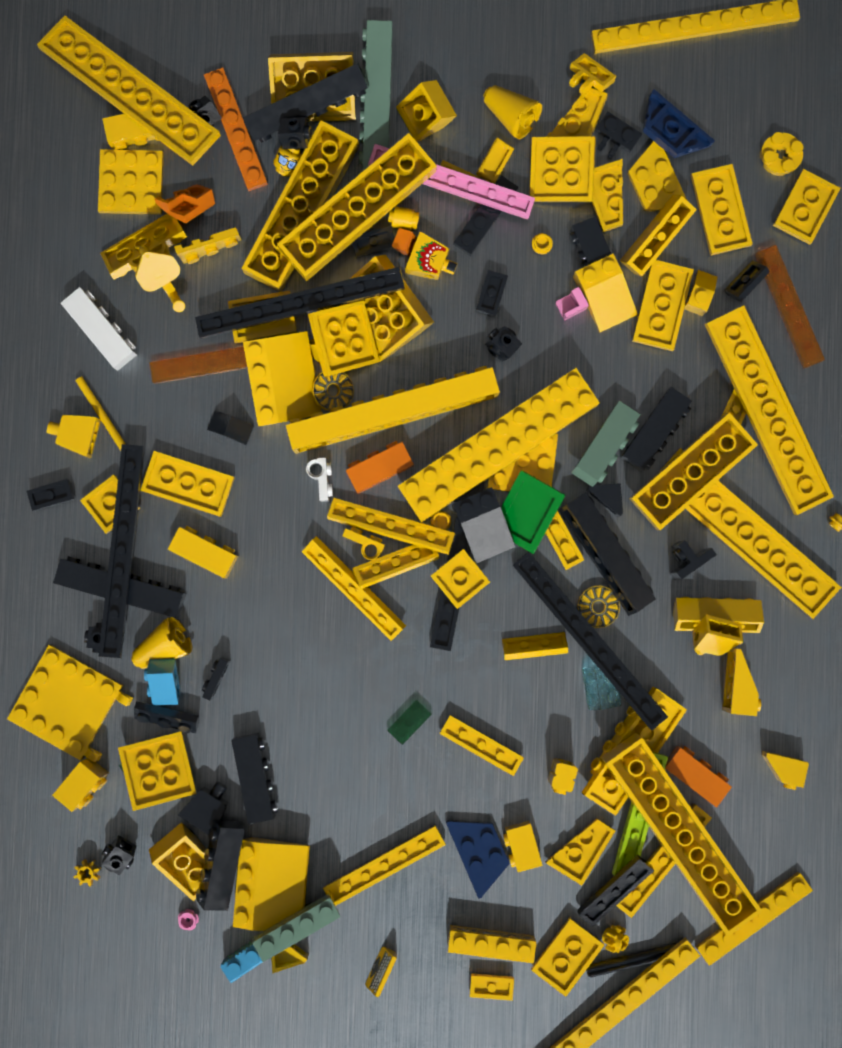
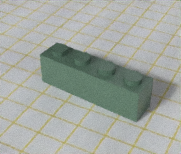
M618 401L575 466L572 474L592 487L597 482L602 483L608 474L605 469L608 465L612 467L617 460L618 455H616L618 449L623 450L629 441L626 436L629 432L633 434L639 425L637 419L641 414Z
M328 893L254 936L252 943L262 962L340 918V913Z

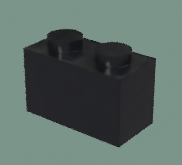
M596 216L572 225L569 238L571 243L577 246L579 251L577 252V257L581 264H584L586 267L611 255Z

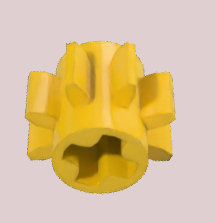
M84 859L82 860V866L76 865L74 867L78 871L74 878L79 879L80 886L83 883H88L90 887L93 885V879L98 881L101 878L97 875L101 867L95 865L96 860L88 863ZM86 869H89V870H90V871H89V874H90L89 876H86V875H85V874H86V871H85Z
M612 925L611 928L608 927L602 936V941L607 944L605 949L612 953H619L620 950L624 951L629 943V936L625 935L626 929L618 925Z

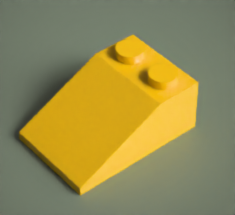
M614 254L575 271L573 279L589 305L588 310L599 333L638 315L623 272Z
M733 648L727 652L722 710L730 714L757 716V711L760 712L761 710L759 693L742 650Z
M181 822L149 849L151 863L192 901L196 900V892L200 889L201 884L200 872L205 865L204 853L206 848L196 835Z

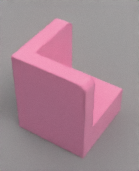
M579 287L555 303L564 321L585 311L589 306Z

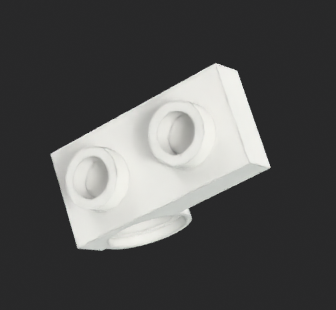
M326 458L311 460L306 466L307 474L312 479L319 481V501L327 502L329 501V496H333L332 484H328V475H332L331 463H327ZM315 464L322 466V472L319 475L311 473V468Z

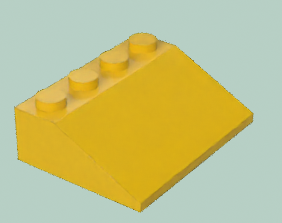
M353 52L270 54L268 65L271 104L354 65ZM354 95L346 98L347 103L336 107L335 104L328 106V112L317 116L316 113L309 115V121L356 120Z
M386 254L375 256L350 279L395 267ZM404 279V290L363 299L380 362L420 335L434 323Z
M308 331L243 342L258 426L287 422L295 418H307L311 414L322 412L321 407L316 404L311 392L312 383L316 377Z
M249 837L242 840L238 860L233 927L265 931L304 908L310 845Z

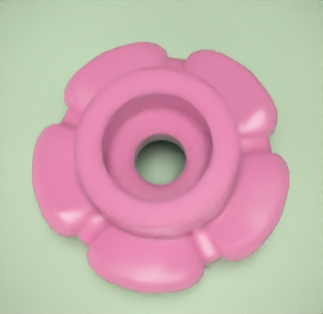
M186 909L178 915V924L184 930H193L199 922V917L194 913V910Z

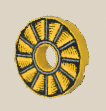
M322 372L313 381L311 392L319 407L331 411L332 408L339 406L345 408L349 405L353 398L354 388L351 379L344 372L324 377ZM330 384L337 387L338 392L336 396L329 395L328 386Z
M593 586L581 594L577 603V609L592 627L602 628L615 621L619 614L620 605L618 599L609 588ZM601 601L604 604V610L601 613H596L593 610L594 602Z

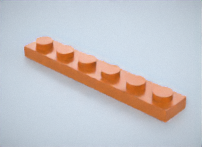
M222 67L204 74L217 111L222 117L223 127L248 191L250 192L268 185L224 68Z

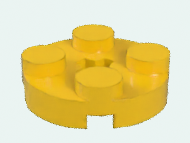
M776 132L761 147L760 159L762 158L763 167L766 171L776 176L792 173L802 162L804 147L802 142L789 133ZM777 150H784L787 157L778 158Z

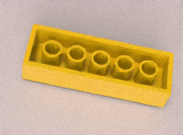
M729 412L722 416L629 499L656 530H661L758 444Z

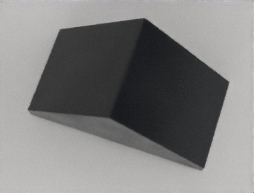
M215 411L207 430L247 445L254 426L234 416Z
M621 483L594 485L593 487L589 486L585 490L616 517H620L623 514Z

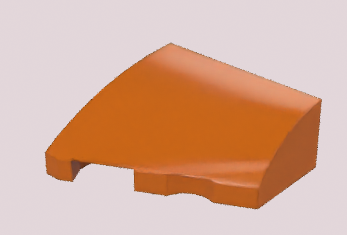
M198 184L184 190L173 192L174 197L166 200L160 196L155 198V203L162 210L183 223L189 222L215 204L212 189Z

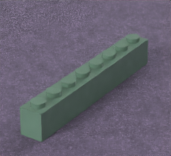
M367 20V28H363V41H366V48H362V61L366 62V69H362V72L369 85L365 89L366 94L361 96V102H365L364 110H360V123H364V131L360 130V143H363V151H359V164H363V171L369 167L368 163L375 144L389 148L392 21Z

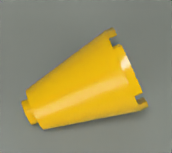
M497 85L488 87L483 95L484 103L510 134L518 140L529 134L533 129L530 126L532 122H537L540 118L542 104L537 100Z
M168 617L164 619L132 651L131 660L136 667L145 669L148 668L149 659H177L187 656L192 652L193 646L190 637L186 638L183 633L186 631L184 626L176 618Z

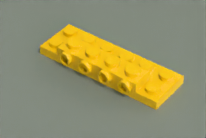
M654 686L649 691V695L665 712L668 718L651 731L633 708L629 706L626 712L628 716L624 722L616 725L614 737L604 743L603 753L599 758L597 757L592 761L590 773L593 776L581 792L615 816L628 796L601 757L634 733H637L644 739L652 752L658 753L687 711V709Z

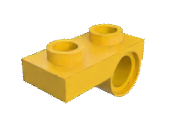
M351 527L350 530L345 528L342 536L361 544V553L367 560L377 559L383 552L385 547L382 544L383 539L373 535L367 538L362 535L363 531ZM368 545L376 546L377 553L375 556L369 557L366 555L365 549Z

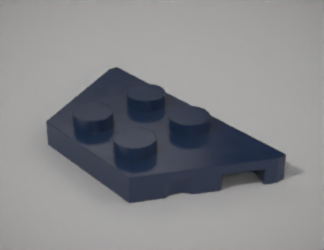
M655 89L652 90L649 95L642 130L648 137L673 158L711 147L715 142L712 137Z
M448 820L446 825L476 895L480 899L510 864L493 823Z

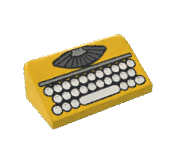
M384 946L381 948L365 983L366 987L376 997L380 996L397 959L396 952Z

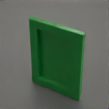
M522 470L505 499L501 510L513 542L535 554L566 495Z

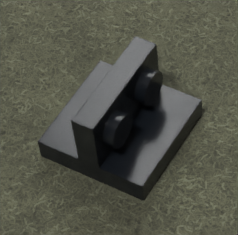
M686 540L678 541L671 546L674 550L672 554L678 562L682 561L683 564L673 570L670 575L674 580H682L717 554L713 548L703 549L695 554Z

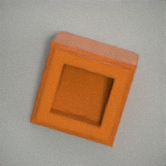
M399 228L392 247L403 255L410 257L417 237L413 232Z

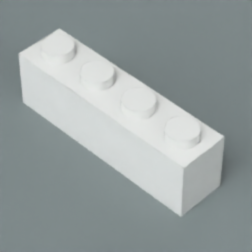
M79 287L64 299L61 305L111 366L118 371L137 356L133 351L136 347L128 338L124 340L120 335L123 331L115 322L110 323L107 319L109 316L107 311L102 306L99 308L94 303L96 298L89 290L85 292Z

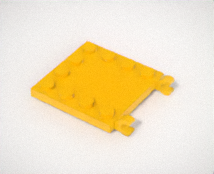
M49 644L7 720L80 761L86 756V758L96 763V761L100 760L102 753L91 748L90 745L115 700L128 706L134 698L121 691L124 686L123 684Z

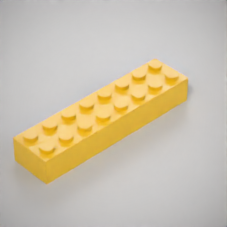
M320 120L312 135V139L308 143V148H305L241 268L244 274L278 292L283 291L295 267L279 250L277 243L333 197L359 149L357 138Z
M408 133L278 242L279 250L300 275L308 281L436 173L437 165L411 134Z

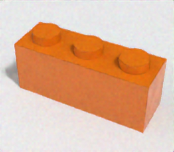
M394 441L386 446L387 450L381 453L378 450L367 455V460L363 462L356 460L348 465L349 469L346 472L357 494L414 466L403 442L398 444L397 441Z
M676 746L667 759L665 769L717 808L732 788L727 783L729 779L720 772L717 775L710 770L712 766L703 759L697 761L693 758L695 753L686 746L683 748Z

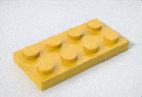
M733 164L692 173L690 176L710 256L752 246L753 243Z
M659 260L653 262L650 267L632 342L674 351L694 269Z
M153 451L140 491L222 517L235 477Z

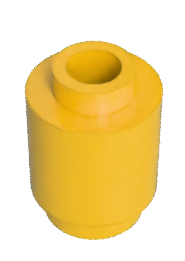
M395 206V209L389 213L388 222H391L394 228L405 230L417 229L420 213L415 212L414 209Z

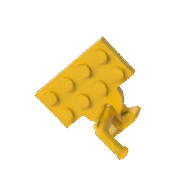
M167 213L100 252L114 280L126 275L128 271L133 269L136 272L135 277L145 291L151 292L163 287L173 304V309L176 312H182L185 309V303L181 300L170 282L178 277L180 267L175 258L169 254V247L179 244L187 237L177 219Z

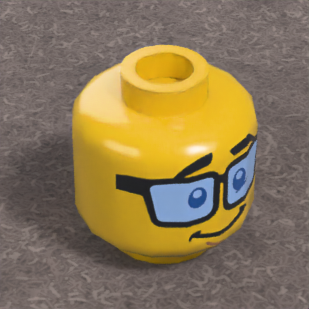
M281 145L273 159V164L276 167L275 170L283 176L290 177L302 156L301 149H283Z

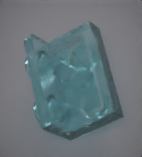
M597 666L582 669L586 702L589 710H604L622 706L620 693Z

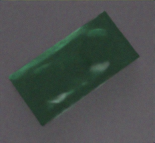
M416 699L387 731L403 745L432 714Z

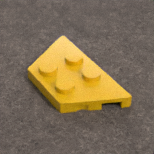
M653 141L627 174L643 210L654 212L661 210L673 195H681L685 199L686 196L665 150Z

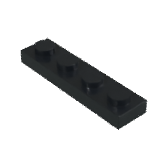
M502 175L496 182V185L516 192L519 188ZM481 204L453 245L471 256L502 211Z
M637 854L577 910L578 915L592 926H595L654 872L653 866Z

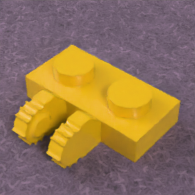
M585 53L573 61L570 66V70L576 73L569 82L571 87L577 86L582 79L585 80L579 89V93L582 95L587 93L592 86L603 92L616 79L615 74Z

